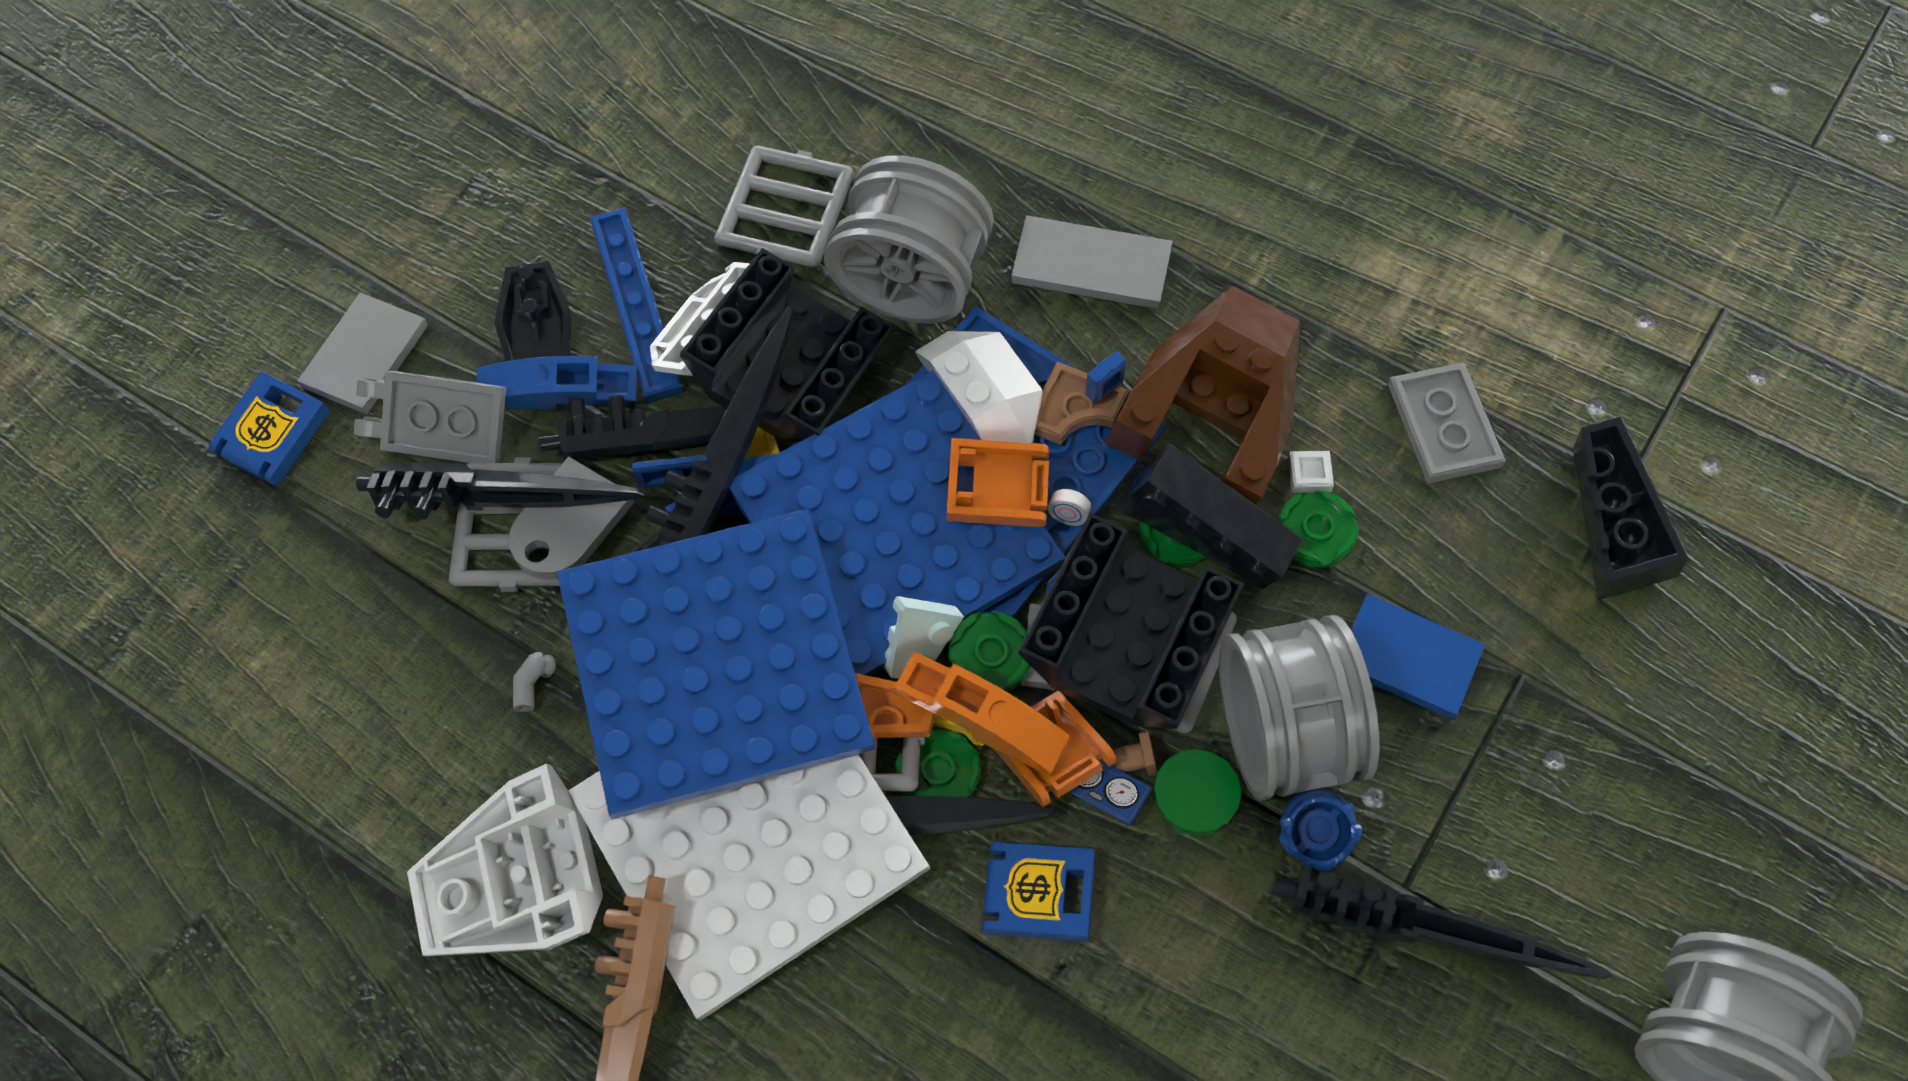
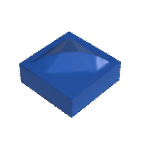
M1116 351L1098 363L1087 374L1085 395L1093 403H1098L1123 383L1126 359Z

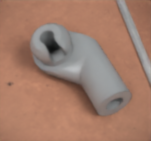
M542 652L530 654L513 676L514 711L530 712L535 709V682L539 676L548 678L555 671L556 663L551 655H543Z

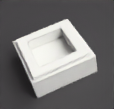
M1290 451L1288 464L1292 493H1315L1316 490L1332 492L1334 482L1330 451Z

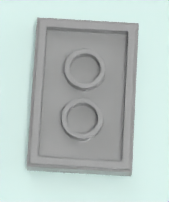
M359 293L297 382L305 390L367 415L378 398L356 396L357 380H366V378L385 380V372L397 371L428 324L425 318Z
M1464 362L1390 377L1388 387L1427 484L1503 467L1506 460Z

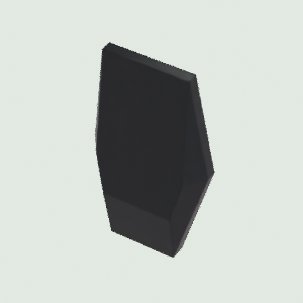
M543 261L506 267L494 320L505 361L537 357L570 356L572 313L550 262Z

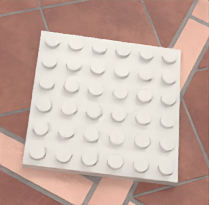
M859 754L611 820L608 813L600 771L568 791L627 896L644 898L648 876L666 878L662 902L676 906L666 966L698 1020L709 1016L931 869Z

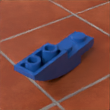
M597 357L527 358L477 368L476 383L506 387L505 408L556 410V404H568V401L573 399H582L585 405L609 406L608 397L612 395H623L625 407H635L637 365L597 364Z

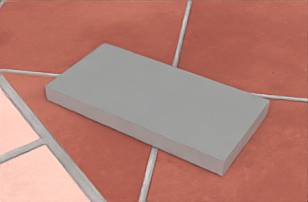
M1026 215L1011 275V283L1159 309L1173 241Z

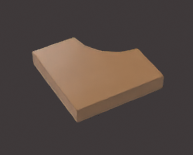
M1057 362L1042 389L1043 394L1034 434L1061 445L1070 433L1081 427L1101 425L1112 428L1129 397V390L1118 386L1098 403H1093L1085 395L1088 373Z

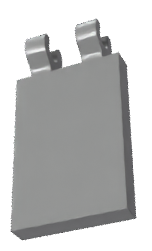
M399 371L385 372V380L376 378L357 380L356 396L383 399L382 419L364 416L363 419H355L354 435L381 438L380 450L466 463H500L506 387Z

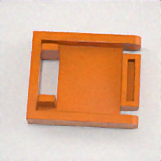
M952 438L946 521L1044 527L1047 519L1044 511L1047 510L1049 461L1042 460L1049 458V446L1036 443ZM958 466L974 467L973 492L958 491L956 494Z
M1059 691L1031 706V708L1049 719L1070 736L1051 776L994 749L1042 807L1051 803L1049 791L1057 798H1060L1103 771L1099 760L1102 759L1107 766L1117 762L1112 748Z

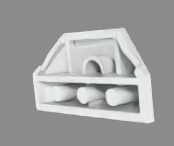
M733 262L725 268L726 273L711 279L687 299L650 346L651 362L655 371L693 376L680 358V352L750 263Z
M948 331L915 351L927 371L931 372L934 370L981 440L1033 443L1043 392L1000 332Z

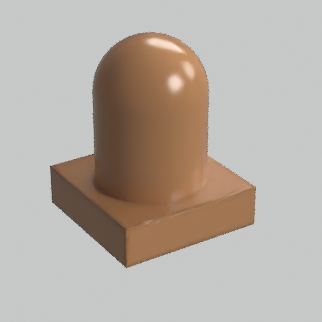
M1148 732L1139 734L1140 743L1118 747L1113 750L1117 762L1111 766L1122 772L1146 768L1149 776L1157 775L1158 770L1154 750Z

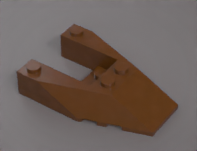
M1232 285L1153 351L1104 443L1140 461L1171 403H1174L1240 438L1221 481L1257 505L1277 467L1293 425L1300 321Z

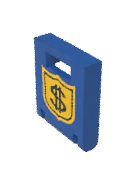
M261 371L210 441L209 450L262 480L265 477L267 482L276 486L282 482L331 410L323 402ZM281 394L301 404L295 413L278 406L282 399Z
M1000 842L990 843V855L1005 858V860L992 859L988 861L983 915L999 917V921H982L981 932L995 936L1089 943L1096 865L1095 849ZM1067 873L1069 878L1083 879L1081 914L1063 913Z

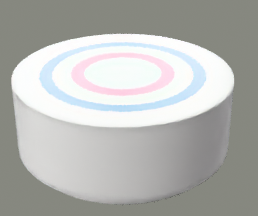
M1071 489L1055 491L1048 505V512L1055 520L1070 526L1084 524L1091 509L1090 501L1080 492Z

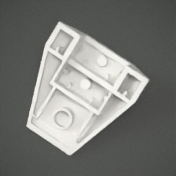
M544 764L508 781L407 871L423 956L553 949L590 932L603 898L587 825L567 788L549 764Z

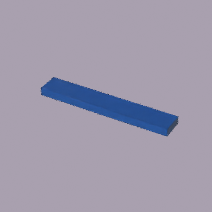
M626 208L591 216V224L634 364L637 365V374L646 403L684 393L678 374L658 372L652 367L650 346L664 328Z

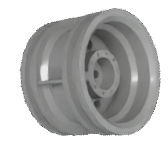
M904 155L883 156L872 159L864 164L858 172L854 185L848 195L847 207L850 215L839 221L831 235V241L824 252V264L828 274L835 284L848 296L879 314L923 324L945 322L956 317L963 309L966 295L971 287L973 276L970 265L977 261L984 253L987 240L992 232L994 218L991 207L974 185L942 165Z
M1329 615L1322 617L1320 621L1316 619L1302 620L1298 623L1260 630H1248L1242 637L1239 634L1232 633L1222 638L1219 649V678L1225 720L1239 770L1248 790L1255 799L1259 801L1269 800L1273 797L1274 792L1284 797L1319 788L1346 785L1352 779L1362 782L1374 777L1379 760V727L1375 699L1361 650L1352 631L1343 619L1338 615Z
M1689 933L1678 938L1673 945L1670 953L1671 959L1663 972L1664 985L1673 997L1669 1008H1661L1648 1015L1642 1027L1643 1034L1635 1046V1056L1642 1068L1656 1081H1833L1832 1077L1825 1071L1828 1060L1844 1057L1853 1050L1856 1031L1860 1028L1862 1022L1863 1008L1858 998L1845 984L1824 969L1791 952L1755 939L1728 933Z

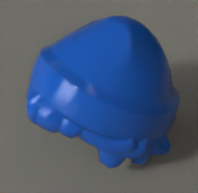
M1319 788L1295 794L1287 802L1279 821L1281 824L1279 841L1287 853L1306 866L1312 867L1317 871L1331 872L1336 866L1346 860L1353 847L1357 845L1362 834V827L1357 824L1353 804L1347 802L1334 791Z

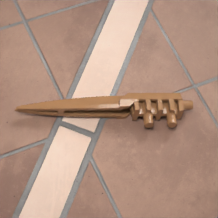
M648 876L644 898L625 896L623 905L629 906L628 911L608 909L604 915V925L610 928L624 929L623 938H616L614 947L621 948L619 957L599 955L595 962L596 973L616 976L614 986L607 985L605 994L612 995V998H615V1000L607 1005L602 1025L605 1026L595 1081H638L652 1016L657 1012L676 909V906L662 902L666 878Z

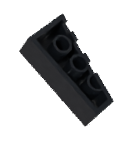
M1621 416L1582 427L1574 445L1573 453L1598 600L1677 578L1689 557Z
M1171 444L1137 471L1115 507L1189 549L1203 554L1204 557L1262 589L1284 576L1303 540Z

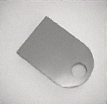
M569 456L553 474L554 476L614 484ZM628 500L580 506L524 508L510 529L509 547L518 566L528 575L544 580L558 579L557 571L585 564L635 501ZM537 548H547L549 550L548 556L543 561L531 562L528 560L530 553Z

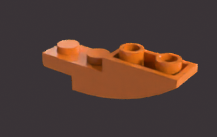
M915 651L894 686V694L972 731L973 739L1051 776L1070 738L1066 732L1049 719L996 685L954 663L951 668H948Z

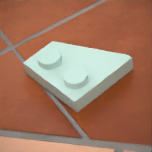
M897 596L893 602V608L898 613L896 625L889 627L887 638L889 647L885 651L887 662L883 668L891 678L899 679L914 651L935 661L946 643L952 638L954 631L964 616L956 606Z

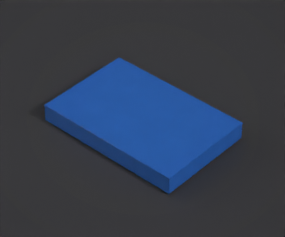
M1367 594L1351 631L1361 650L1371 684L1454 720L1459 712L1485 644Z

